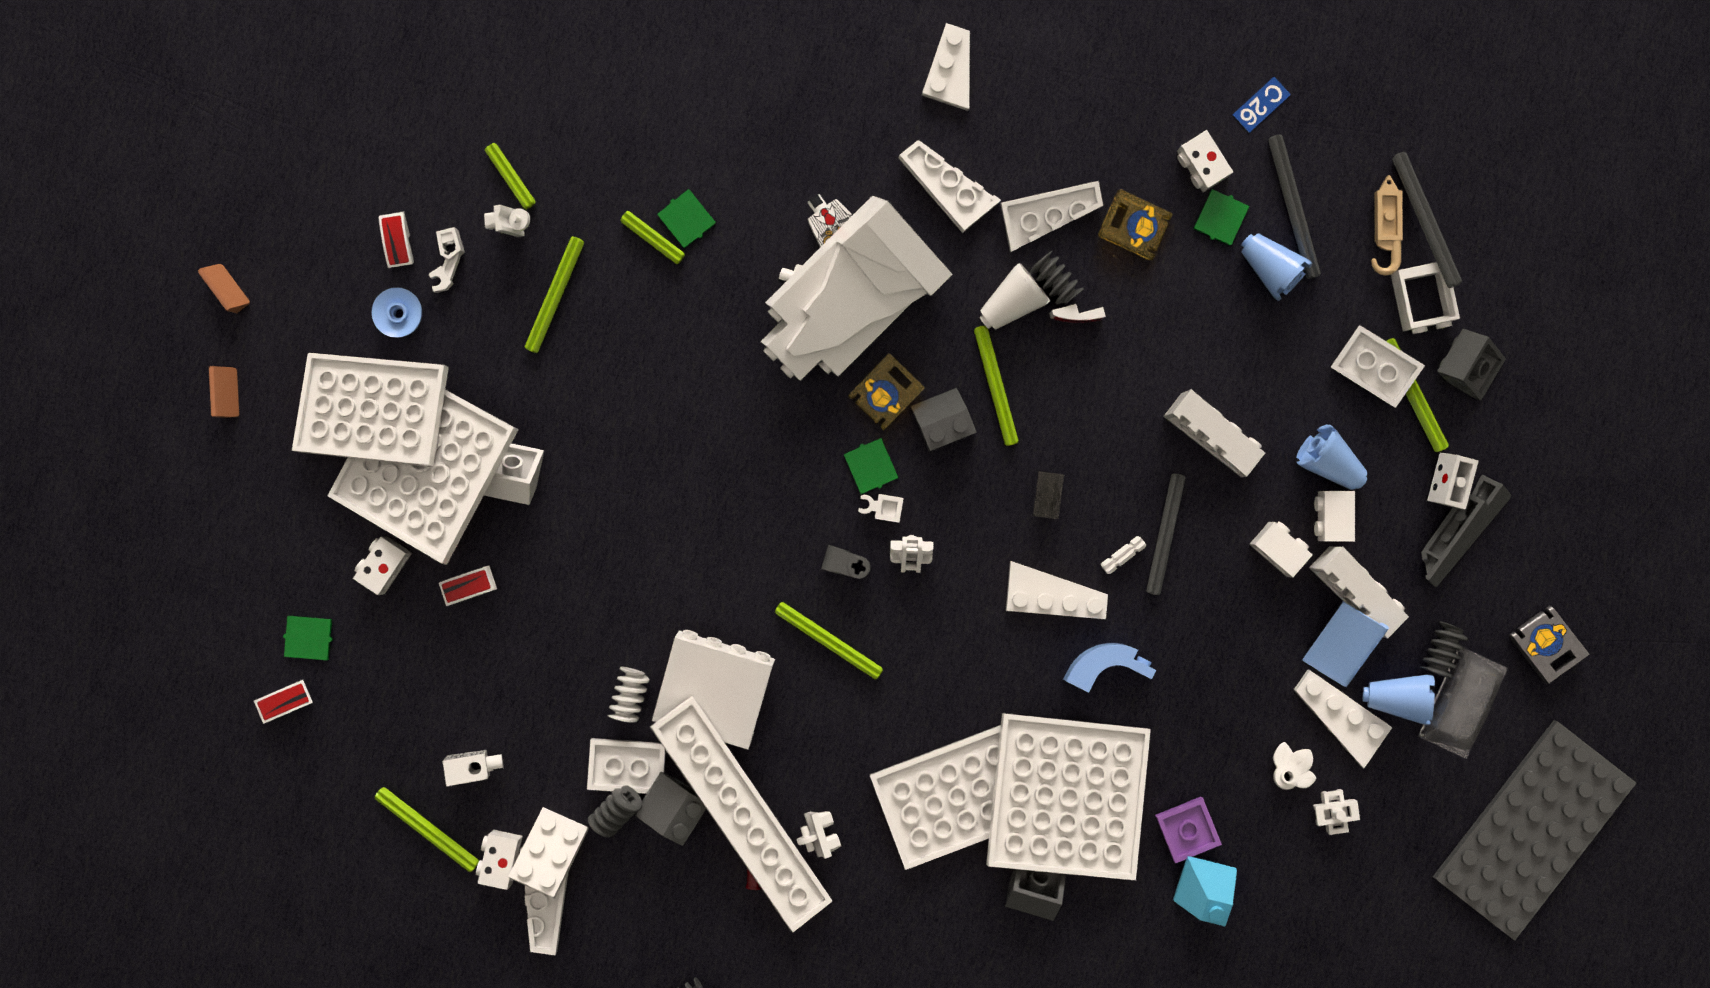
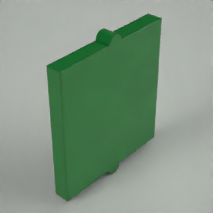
M689 189L676 200L672 199L671 203L657 214L684 249L697 238L701 239L703 237L702 234L716 224Z
M1212 189L1193 229L1209 236L1210 240L1216 239L1231 246L1249 206L1233 199L1232 195L1226 196Z
M881 438L866 445L861 444L859 448L844 454L861 494L876 487L880 489L883 484L898 478Z
M287 616L286 634L283 635L285 639L284 657L329 660L330 642L333 641L331 637L332 619Z

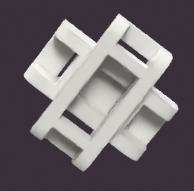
M914 535L903 537V541H891L890 560L893 563H901V572L915 570L916 573H920L921 564L932 562L933 542H924L922 537Z
M1342 789L1321 792L1322 803L1313 805L1316 814V825H1325L1329 835L1349 832L1348 822L1360 820L1357 800H1344ZM1347 806H1349L1350 815H1348Z

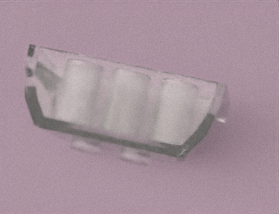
M1464 648V650H1457L1456 653L1461 658L1453 659L1452 661L1457 667L1448 669L1453 676L1452 678H1444L1434 700L1433 718L1430 720L1431 725L1423 724L1418 737L1467 759L1491 710L1508 668Z

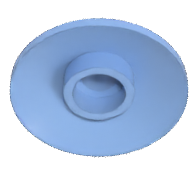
M387 289L379 294L373 303V322L378 330L387 336L395 338L407 336L414 332L421 322V304L418 298L406 289ZM399 309L403 311L401 318L396 317V311Z

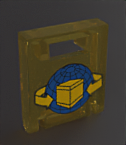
M1120 189L1115 195L1098 236L1148 260H1153L1155 255L1147 250L1149 248L1157 251L1169 224L1161 218L1170 220L1173 214ZM1118 207L1127 208L1119 229L1111 226Z
M889 353L848 396L853 399L859 393L861 397L856 401V404L876 424L884 417L886 421L880 427L884 431L925 387ZM895 366L912 382L906 390L889 374Z

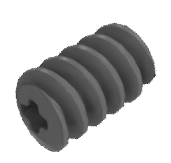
M1051 251L1032 267L1030 273H1040L1036 279L1037 282L1046 280L1042 288L1044 290L1052 288L1049 293L1050 298L1059 296L1055 302L1056 305L1067 304L1082 292L1084 288L1075 289L1078 280L1068 281L1072 273H1062L1065 264L1056 266L1059 257L1050 258Z
M1439 621V625L1444 630L1435 631V634L1440 639L1431 640L1436 649H1427L1432 658H1423L1428 667L1421 668L1442 677L1452 678L1453 675L1447 671V668L1457 667L1451 659L1461 658L1455 650H1464L1459 641H1468L1469 638L1463 634L1464 630Z
M624 785L621 789H615L612 795H609L606 801H603L600 807L596 808L594 814L588 817L590 827L603 837H613L642 807L641 797L628 785Z

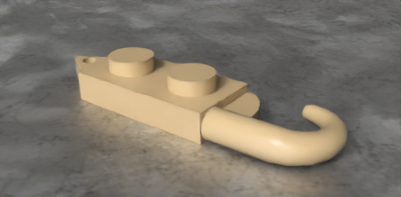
M1388 175L1380 189L1374 192L1375 242L1380 249L1391 251V264L1387 268H1382L1377 264L1375 258L1371 260L1373 269L1378 274L1385 276L1393 274L1400 267L1401 241L1403 240L1402 191L1398 190L1393 179Z

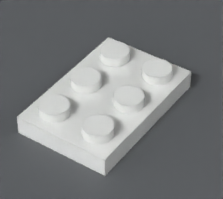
M1359 325L1331 368L1396 408L1425 365Z
M590 739L587 790L614 791L617 788L621 789L624 785H628L637 793L647 794L659 773H664L666 749L661 743Z
M543 807L508 877L552 898H556L589 828Z

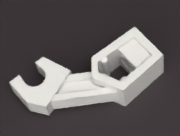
M455 227L436 232L440 255L445 258L443 266L429 273L431 279L438 277L441 279L438 286H432L435 293L447 291L454 284L452 280L461 255L465 253L459 231ZM455 244L456 250L449 254L446 245Z

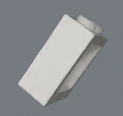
M1437 262L1401 269L1391 274L1403 332L1412 330V334L1428 331V326L1436 325L1437 329L1452 326V321L1460 319L1454 288L1447 287ZM1435 275L1444 316L1413 322L1405 281Z

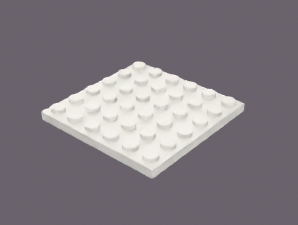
M445 390L433 466L347 458L328 497L438 562L447 565L518 429Z
M1002 713L986 865L990 867L1136 880L1151 729Z

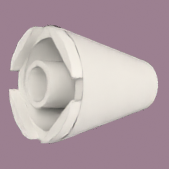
M1018 263L980 311L983 315L979 318L988 329L993 327L996 330L1047 305L1050 299L1024 266Z

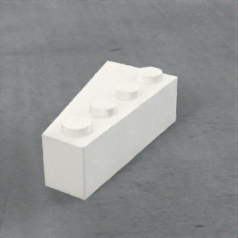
M1192 389L1181 393L1164 415L1167 420L1240 477H1247L1265 454L1260 449L1262 445L1251 437L1247 438L1236 424L1225 419L1218 410L1210 406Z
M1329 546L1309 567L1345 603L1376 622L1386 624L1389 629L1383 638H1389L1408 618L1404 612V606L1396 599H1392L1386 593L1387 590L1380 583L1376 582L1369 575L1368 571L1344 547Z

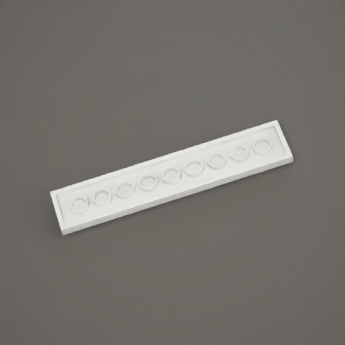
M693 697L687 699L650 726L790 931L794 932L832 902L828 893Z

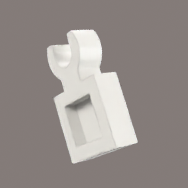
M879 494L878 501H874L868 495H861L860 499L869 501V507L867 509L859 508L858 511L860 513L867 514L871 511H876L875 519L900 522L903 498Z

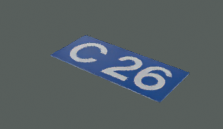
M1273 77L1241 106L1233 116L1250 133L1291 94Z

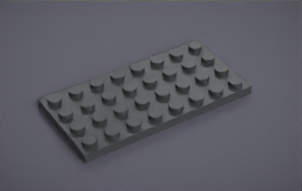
M1553 720L1433 875V878L1515 941L1636 785V782L1558 721Z

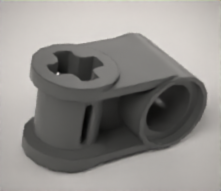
M831 545L827 547L821 569L858 579L866 577L871 568L870 562L866 558ZM861 560L866 570L860 571L858 575L855 573L856 569L852 568V565Z

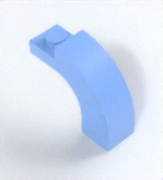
M1105 643L1091 647L1081 653L1070 665L1064 680L1089 693L1099 673L1108 667L1116 665L1125 666L1150 679L1153 678L1156 670L1150 667L1152 662L1140 656L1136 660L1134 659L1138 651L1137 649L1119 643Z

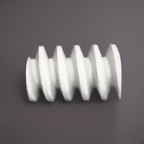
M620 667V670L625 672L626 675L617 677L623 685L615 686L614 689L619 691L620 695L612 696V699L617 701L618 704L609 706L615 714L607 716L624 722H637L639 717L634 713L640 712L642 708L636 703L644 701V697L638 693H645L647 691V688L642 683H648L650 679L642 671Z

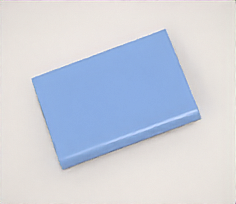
M1343 601L1302 661L1342 686L1347 687L1389 627L1384 623L1376 622Z

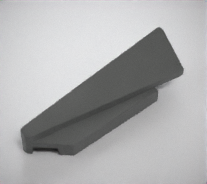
M1481 475L1473 493L1469 495L1466 510L1453 507L1421 553L1426 565V579L1433 586L1437 587L1509 501L1511 494L1503 484Z

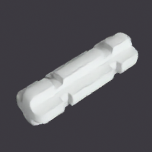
M1135 537L1130 541L1129 545L1126 544L1111 555V559L1107 558L1101 563L1102 568L1107 574H1111L1117 569V566L1123 565L1135 556V552L1143 550L1146 547L1145 542L1141 537Z

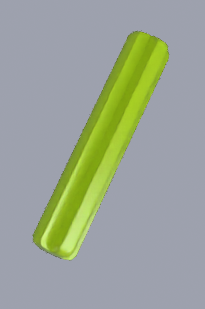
M492 143L487 146L485 152L524 209L531 208L536 203L534 198L498 145Z
M626 211L620 221L675 264H679L683 260L684 252L630 211Z

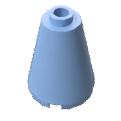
M1259 233L1255 236L1250 234L1241 244L1243 247L1241 253L1277 301L1282 299L1279 294L1283 292L1287 295L1305 276V273L1302 271L1305 266L1310 269L1313 264L1309 259Z
M1326 424L1319 427L1317 431L1320 433L1314 438L1310 435L1300 447L1296 457L1300 461L1297 464L1347 489L1361 488L1367 481V470L1333 426Z
M1420 675L1369 682L1368 687L1363 688V702H1367L1369 708L1420 724L1431 725L1430 720L1433 718L1435 693L1430 690V685L1435 686L1434 676Z

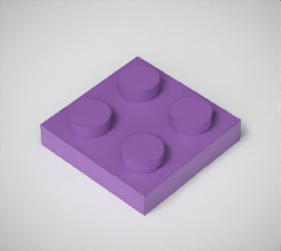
M1202 797L1155 815L1175 863L1187 859V856L1193 857L1222 845Z

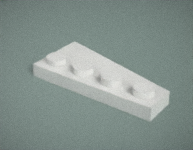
M919 140L898 157L962 233L1001 201L995 195L992 196L983 190L984 187L980 184L974 183L964 176L963 172L958 168L950 166L944 161L943 157Z
M1099 181L1000 203L1010 252L1103 206Z
M1010 561L1006 611L1106 619L1108 594Z
M1310 670L1306 671L1294 688L1298 696L1319 717L1326 728L1333 733L1340 741V744L1354 757L1355 761L1362 768H1365L1392 727Z
M568 873L556 898H552L525 885L530 952L549 955L557 954Z

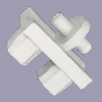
M503 205L494 206V212L484 214L486 229H496L500 233L516 237L525 236L523 230L530 224V215L524 209H513Z
M810 811L805 813L804 816L808 826L801 827L803 836L797 839L798 845L806 844L807 851L815 850L817 857L823 856L824 859L831 857V852L841 847L837 834L833 833L825 836L823 828L833 825L834 821L831 813L828 811L819 813Z

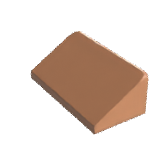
M222 264L198 270L200 276L225 310L237 314L249 305V299Z
M210 366L211 415L218 418L238 417L237 369L233 367Z

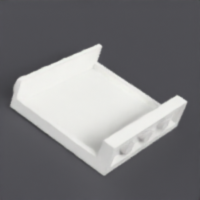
M679 631L674 638L652 721L657 722L687 699L693 697L723 742L749 749L775 659L770 658V655L765 652L757 651L753 653L747 651L741 645L732 644L730 646L723 644L720 639L708 637L707 639L699 637L694 631Z

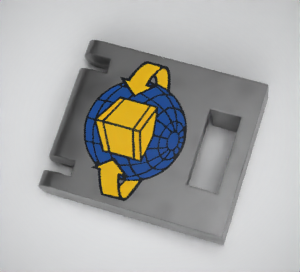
M1552 606L1545 608L1550 619L1541 611L1517 628V631L1523 637L1522 639L1516 632L1509 634L1510 639L1545 684H1549L1590 655ZM1564 653H1567L1571 659L1554 670L1550 663Z

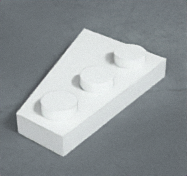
M946 23L922 96L969 111L970 31Z

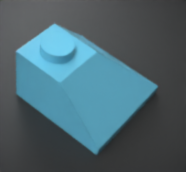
M1187 856L1173 897L1174 902L1201 921L1226 926L1233 906L1237 869Z

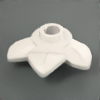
M1285 742L1277 747L1273 756L1276 766L1273 779L1276 785L1284 790L1292 789L1295 786L1302 789L1310 787L1316 780V776L1309 771L1313 763L1311 750L1302 749L1293 753ZM1286 772L1290 776L1289 781H1286L1284 778Z

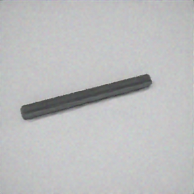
M1281 134L1270 137L1268 142L1298 250L1301 256L1313 263L1310 269L1305 266V275L1307 279L1320 276L1321 272L1285 142Z
M1398 153L1393 157L1394 165L1448 288L1457 287L1462 283V279L1407 153Z

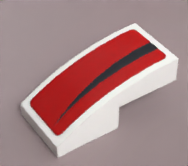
M398 212L380 215V232L388 268L413 264L414 259L408 239L410 233L405 213Z
M1076 304L1055 309L1049 313L1052 319L1071 323L1094 322L1106 317L1103 307L1079 313Z
M490 566L439 582L446 606L497 589Z
M303 680L254 700L263 724L313 703Z

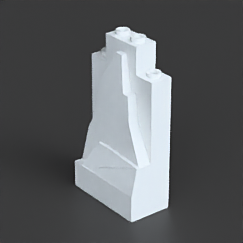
M872 196L765 302L771 308L768 313L777 322L782 321L761 341L766 346L763 351L773 361L778 359L783 364L780 369L790 379L795 376L801 381L817 364L827 374L833 372L839 376L912 302L925 294L931 296L952 273L888 201Z

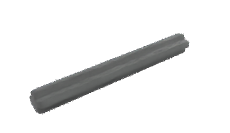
M1172 474L1146 590L1147 593L1153 595L1161 594L1185 483V476L1181 474Z

